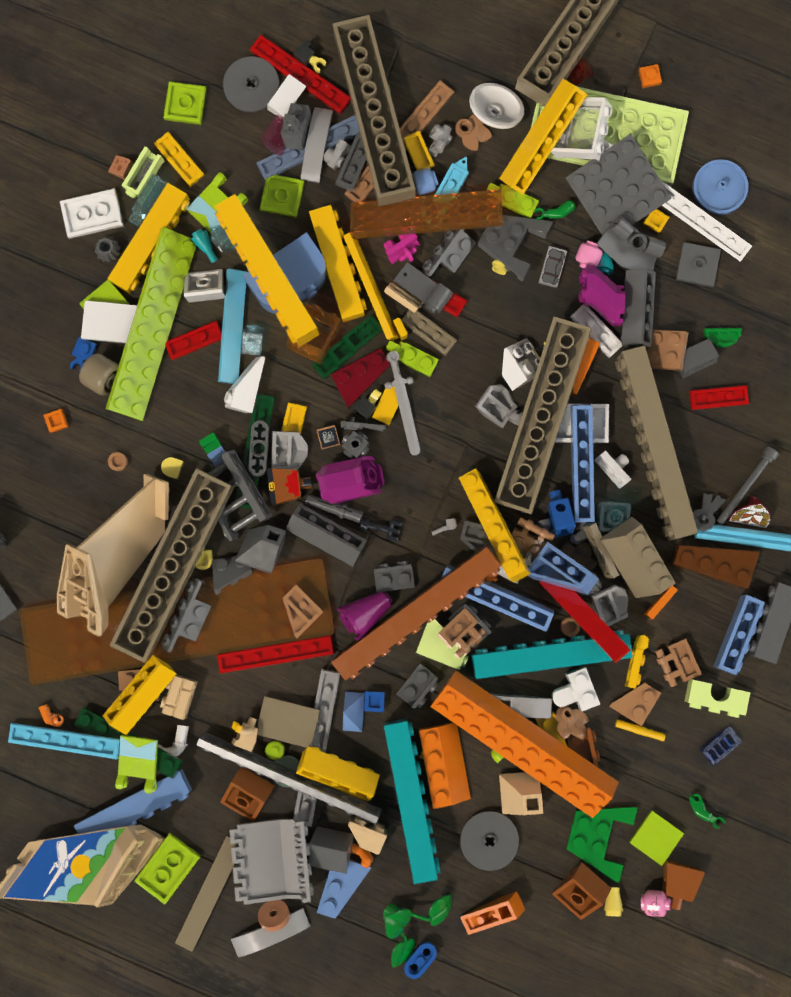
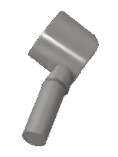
M446 519V526L431 531L432 535L455 529L457 527L456 519Z

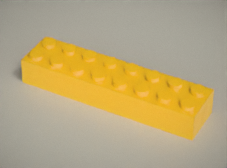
M236 194L215 205L217 210L215 216L223 229L227 228L225 232L232 245L237 244L235 248L242 261L247 260L245 265L253 278H258L255 281L263 295L267 293V296H265L273 311H278L275 314L282 327L287 326L286 332L292 343L297 342L300 347L317 337L319 333L316 325Z

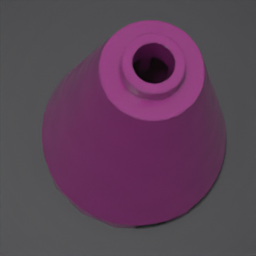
M380 591L337 608V612L341 611L339 617L350 634L354 632L357 635L354 639L359 641L391 608L390 603L392 599L387 593Z

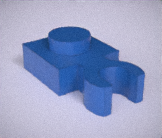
M78 337L72 352L76 359L70 363V369L74 370L77 364H80L81 369L86 359L95 354L98 345Z

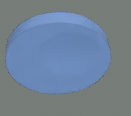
M713 160L702 166L695 175L692 184L693 196L696 203L704 211L714 215H726L738 209L746 199L748 180L744 171L737 164L728 160Z

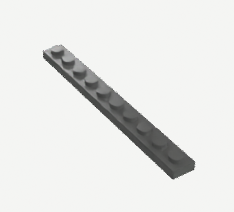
M205 732L198 740L197 746L206 752H213L222 759L236 762L240 767L252 769L259 775L268 776L277 783L290 786L295 791H302L313 799L325 801L329 806L343 809L346 813L359 816L366 822L376 824L380 817L382 809L296 774V771L237 747L212 734Z

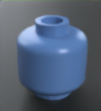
M423 168L413 172L412 177L415 190L419 195L436 190L438 181L434 170L431 171L430 168Z

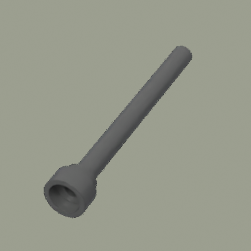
M766 446L762 452V460L716 520L717 524L723 525L768 463H772V461L778 458L780 454L776 450Z

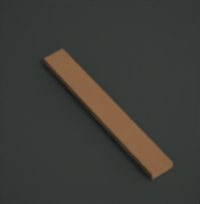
M440 80L399 128L402 138L417 131L422 133L451 99L455 91ZM403 141L405 151H407L406 145ZM368 166L360 174L353 192L349 190L345 192V196L359 207L374 190Z

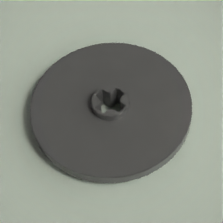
M244 57L235 61L227 69L223 80V89L226 98L235 108L244 112H258L267 108L268 103L279 89V78L274 67L266 60L259 57ZM248 82H254L255 87H248Z
M483 811L472 816L464 825L460 838L461 849L466 859L473 866L486 871L498 870L508 865L515 857L519 846L518 832L513 822L505 815L495 811ZM487 836H488L489 838H491L492 836L494 837V839H493L494 844H493V845H491V844H487V845H486V844H485V843H486V839H485V838H486Z

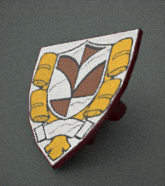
M749 497L748 505L736 510L728 521L767 528L771 515L767 507L759 499Z

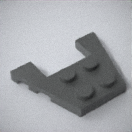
M494 214L481 236L478 246L494 260L498 259L505 265V269L509 272L512 271L520 281H523L530 269V264L514 258L517 249L527 232L546 239L553 222Z

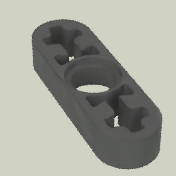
M256 421L251 427L249 471L256 477L263 476L267 471L269 426L264 421ZM259 425L266 429L261 434V438H265V441H254V437H259V433L255 431L256 428H259ZM258 443L263 444L265 447L264 452L261 454L254 452V446ZM253 456L257 458L264 457V460L260 459V466L263 467V470H259V473H256V470L253 469V466L257 465V460H253Z

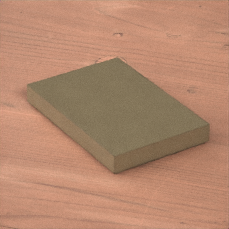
M264 696L257 725V735L306 748L308 746L311 747L313 746L321 710Z

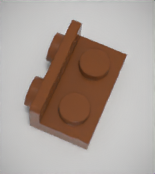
M587 726L585 739H580L570 734L567 738L568 747L598 767L597 762L600 761L598 749L595 750L593 742H596L594 730L591 731L590 727Z

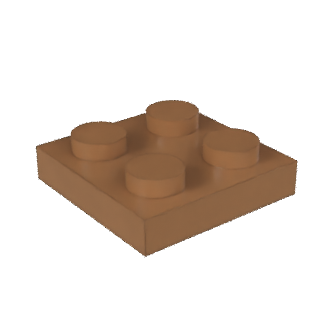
M652 330V347L647 348L651 369L682 371L688 332Z

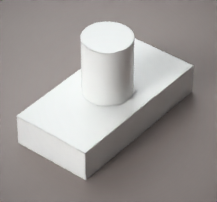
M605 450L594 460L619 489L631 480L623 471V468L629 463V459L624 454H621L614 460Z

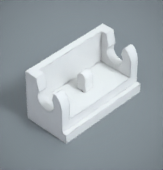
M289 74L268 103L267 110L283 119L284 115L288 113L290 104L297 101L306 86Z

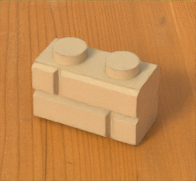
M175 675L166 686V689H169L167 697L164 696L161 701L162 713L182 720L186 719L198 681Z

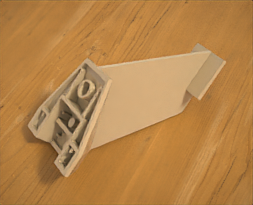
M144 474V487L78 547L66 544L57 591L58 614L65 618L81 615L87 618L88 631L97 636L103 634L108 626V607L165 533V520H168L169 482L149 474Z

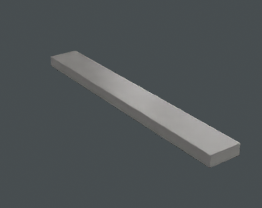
M321 669L314 706L315 709H319L321 712L313 746L326 753L340 673ZM298 791L293 819H302L304 824L311 827L317 799H313L308 794Z

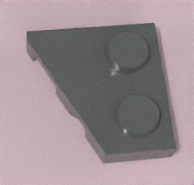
M464 521L460 540L475 553L487 544L495 553L483 526Z
M237 556L212 560L215 594L221 593V589L227 585L233 586L240 579L253 574L252 567L235 562Z

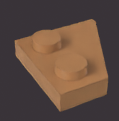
M643 682L636 689L611 702L609 707L642 726L661 693Z

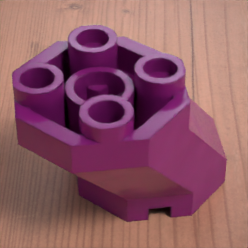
M586 265L585 268H582L579 276V284H582L578 297L579 303H583V306H591L612 326H621L623 319H620V314L625 312L624 285L614 284L597 267Z
M362 456L322 466L321 470L316 474L321 498L324 501L328 500L330 504H337L380 494L382 491L380 487L385 483L381 466L373 463L375 460L373 456Z

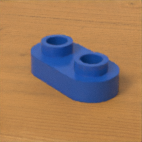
M428 941L422 942L406 960L404 971L409 978H419L435 960L437 952L433 943ZM428 948L430 953L424 954L423 950ZM416 964L418 968L413 970L410 966Z

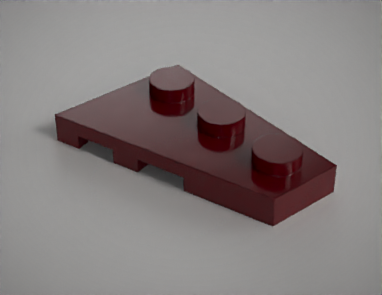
M379 349L331 374L348 409L390 367V364L382 349Z

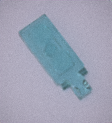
M153 174L134 203L133 212L128 221L139 226L148 215L167 183Z

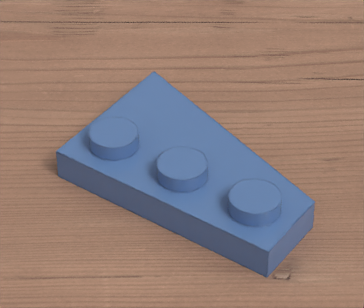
M350 859L347 874L329 871L317 913L336 918L372 866L365 868L360 862Z

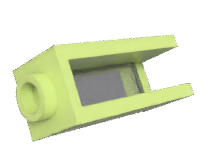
M144 147L122 184L127 195L134 199L136 196L142 199L160 166L165 162L161 155L157 154L156 156L147 147Z

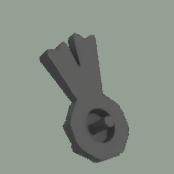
M351 417L350 422L341 421L340 423L342 428L359 431L363 427L382 432L383 429L386 430L385 425L354 422L355 417Z
M703 493L701 509L693 512L697 530L705 532L712 529L715 523L713 514L725 503V499H721L719 495L711 503L713 495Z

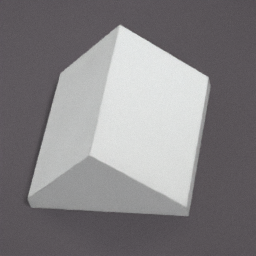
M223 269L188 273L184 281V297L190 303L225 298Z

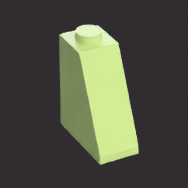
M435 619L430 623L427 622L416 653L459 670L461 666L465 667L468 656L463 655L458 659L454 655L458 650L457 645L455 644L449 649L437 636L443 627Z

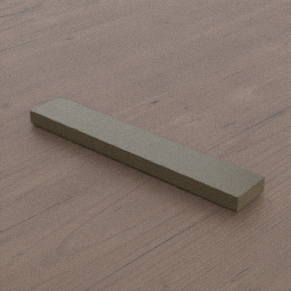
M229 835L226 836L175 944L193 952L234 867V864H232L231 847L238 846V843L231 844Z

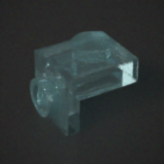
M250 324L245 327L241 353L261 355L264 328L256 324Z

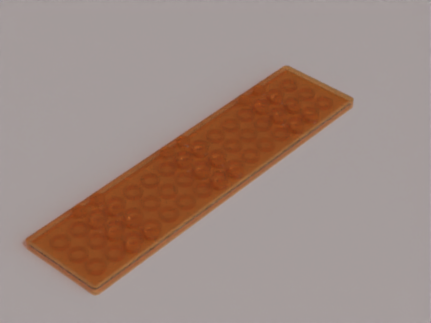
M314 559L278 565L274 567L272 574L255 569L252 570L253 574L240 579L233 586L229 584L222 588L219 594L214 592L213 577L201 578L202 584L195 599L211 605V608L196 642L179 635L171 653L162 648V639L168 633L170 621L178 611L177 603L152 655L167 663L332 635L335 630L323 560ZM295 585L323 611L298 638L294 635L282 599ZM185 587V589H184V591H183V593H182V595H181L179 601L184 597V595H185V593H186V587ZM136 590L120 592L108 607V626L101 636H97L87 630V618L81 615L65 618L58 614L57 603L21 609L19 613L30 684L37 685L143 667L146 662L144 663L110 646Z

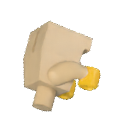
M249 717L248 722H243L242 725L234 721L232 729L238 734L236 738L232 739L231 743L252 752L257 738L258 729L254 727L257 719Z

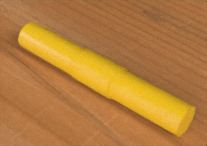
M618 719L615 722V727L660 741L665 740L666 734Z

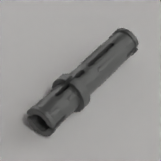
M310 493L305 502V505L335 514L340 519L346 518L360 523L363 511L347 507V504H330L328 500L324 501L322 498Z

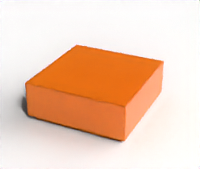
M62 408L44 414L49 433L69 427Z

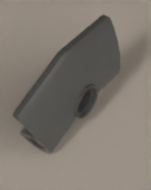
M619 216L607 228L597 242V245L624 268L630 270L647 268L653 271L656 258H660L664 253L666 242L640 233L623 216ZM639 237L638 244L633 245V239Z

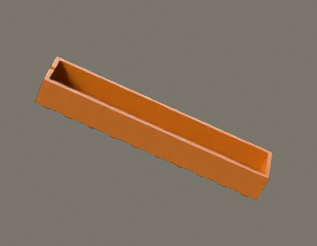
M456 670L430 706L592 818L614 796L619 783L617 780Z

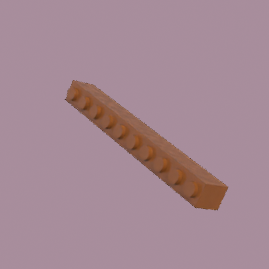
M488 544L365 634L359 641L354 642L335 656L331 663L345 681L348 678L354 679L361 673L360 670L363 667L369 668L372 666L378 656L384 657L391 651L390 647L395 644H402L407 639L405 636L409 633H417L422 628L421 625L424 622L428 621L430 623L437 618L439 611L442 609L446 611L452 607L454 600L457 598L461 600L469 594L468 590L473 586L478 588L485 582L483 580L488 575L492 577L497 574L501 566L498 557Z

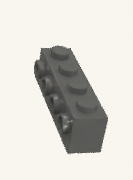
M647 268L626 270V277L624 279L625 312L622 316L623 330L621 341L622 346L631 349L645 346V348L652 347L656 272Z
M301 503L293 512L286 527L287 531L352 567L367 542L366 539Z
M779 582L773 583L768 589L767 596L769 598L767 604L765 603L763 606L764 611L761 622L757 623L756 636L751 641L749 647L750 656L773 664H777L791 622V587Z

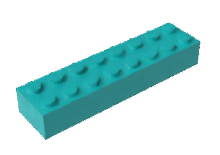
M614 631L631 650L622 659L633 658L630 635L625 634L624 631ZM582 635L573 636L570 641H566L565 638L551 639L552 643L546 644V641L532 642L533 646H527L525 643L514 644V648L507 649V646L494 647V651L489 652L486 648L476 649L475 653L471 654L474 677L476 679L613 660L591 637L585 638Z
M407 718L384 722L414 884L438 880L437 874L440 873L438 857L434 858L433 855L437 853L434 838L430 839L429 835L433 834L431 820L426 819L429 809L427 799L423 800L422 795L425 794L423 780H419L418 775H422L420 763L415 761L414 757L418 755L416 742L411 741V736L414 735L412 722L408 723Z

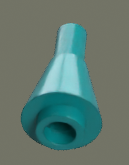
M197 230L192 234L193 238L191 241L206 253L211 263L216 262L218 258L212 250L207 230Z
M603 251V256L597 268L604 275L609 276L614 273L613 260Z

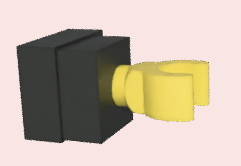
M306 39L294 52L295 59L305 66L311 63L317 73H320V68L317 67V64L321 63L326 66V61L323 58L315 57L311 43Z
M375 389L368 400L363 397L354 407L353 413L367 423L376 409L374 404L381 397L382 393Z

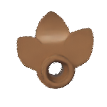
M475 114L471 115L468 119L459 120L455 127L457 135L462 137L463 145L472 151L478 150V142H485L492 137L491 132ZM463 126H466V127L468 128V130H467V131H462L461 128H462Z
M568 706L559 707L556 711V720L558 721L557 730L561 737L565 740L572 734L577 738L585 739L586 727L584 724L589 722L587 715L579 709L572 710Z

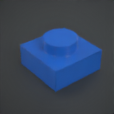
M365 691L364 711L384 712L385 692Z

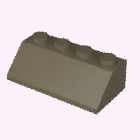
M633 517L600 538L635 598L659 595L675 584L642 524Z

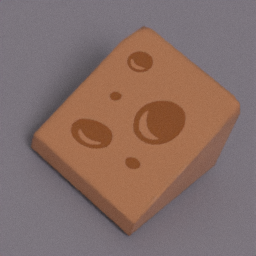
M116 155L108 172L125 180L133 166V162L128 158Z

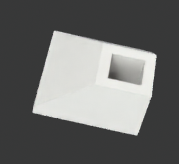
M527 338L504 349L502 376L512 391L534 379L540 357Z

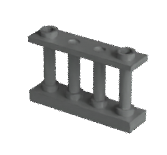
M235 450L222 454L223 463L208 472V474L216 477L225 470H230L233 479L228 484L235 487L239 486L243 492V496L224 507L218 519L222 532L229 541L240 538L237 531L255 519L262 522L273 517ZM246 502L249 503L253 509L252 513L233 524L228 514Z

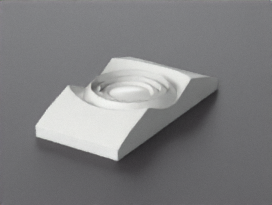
M580 404L567 405L555 443H571L570 405ZM591 404L593 443H608L609 404Z

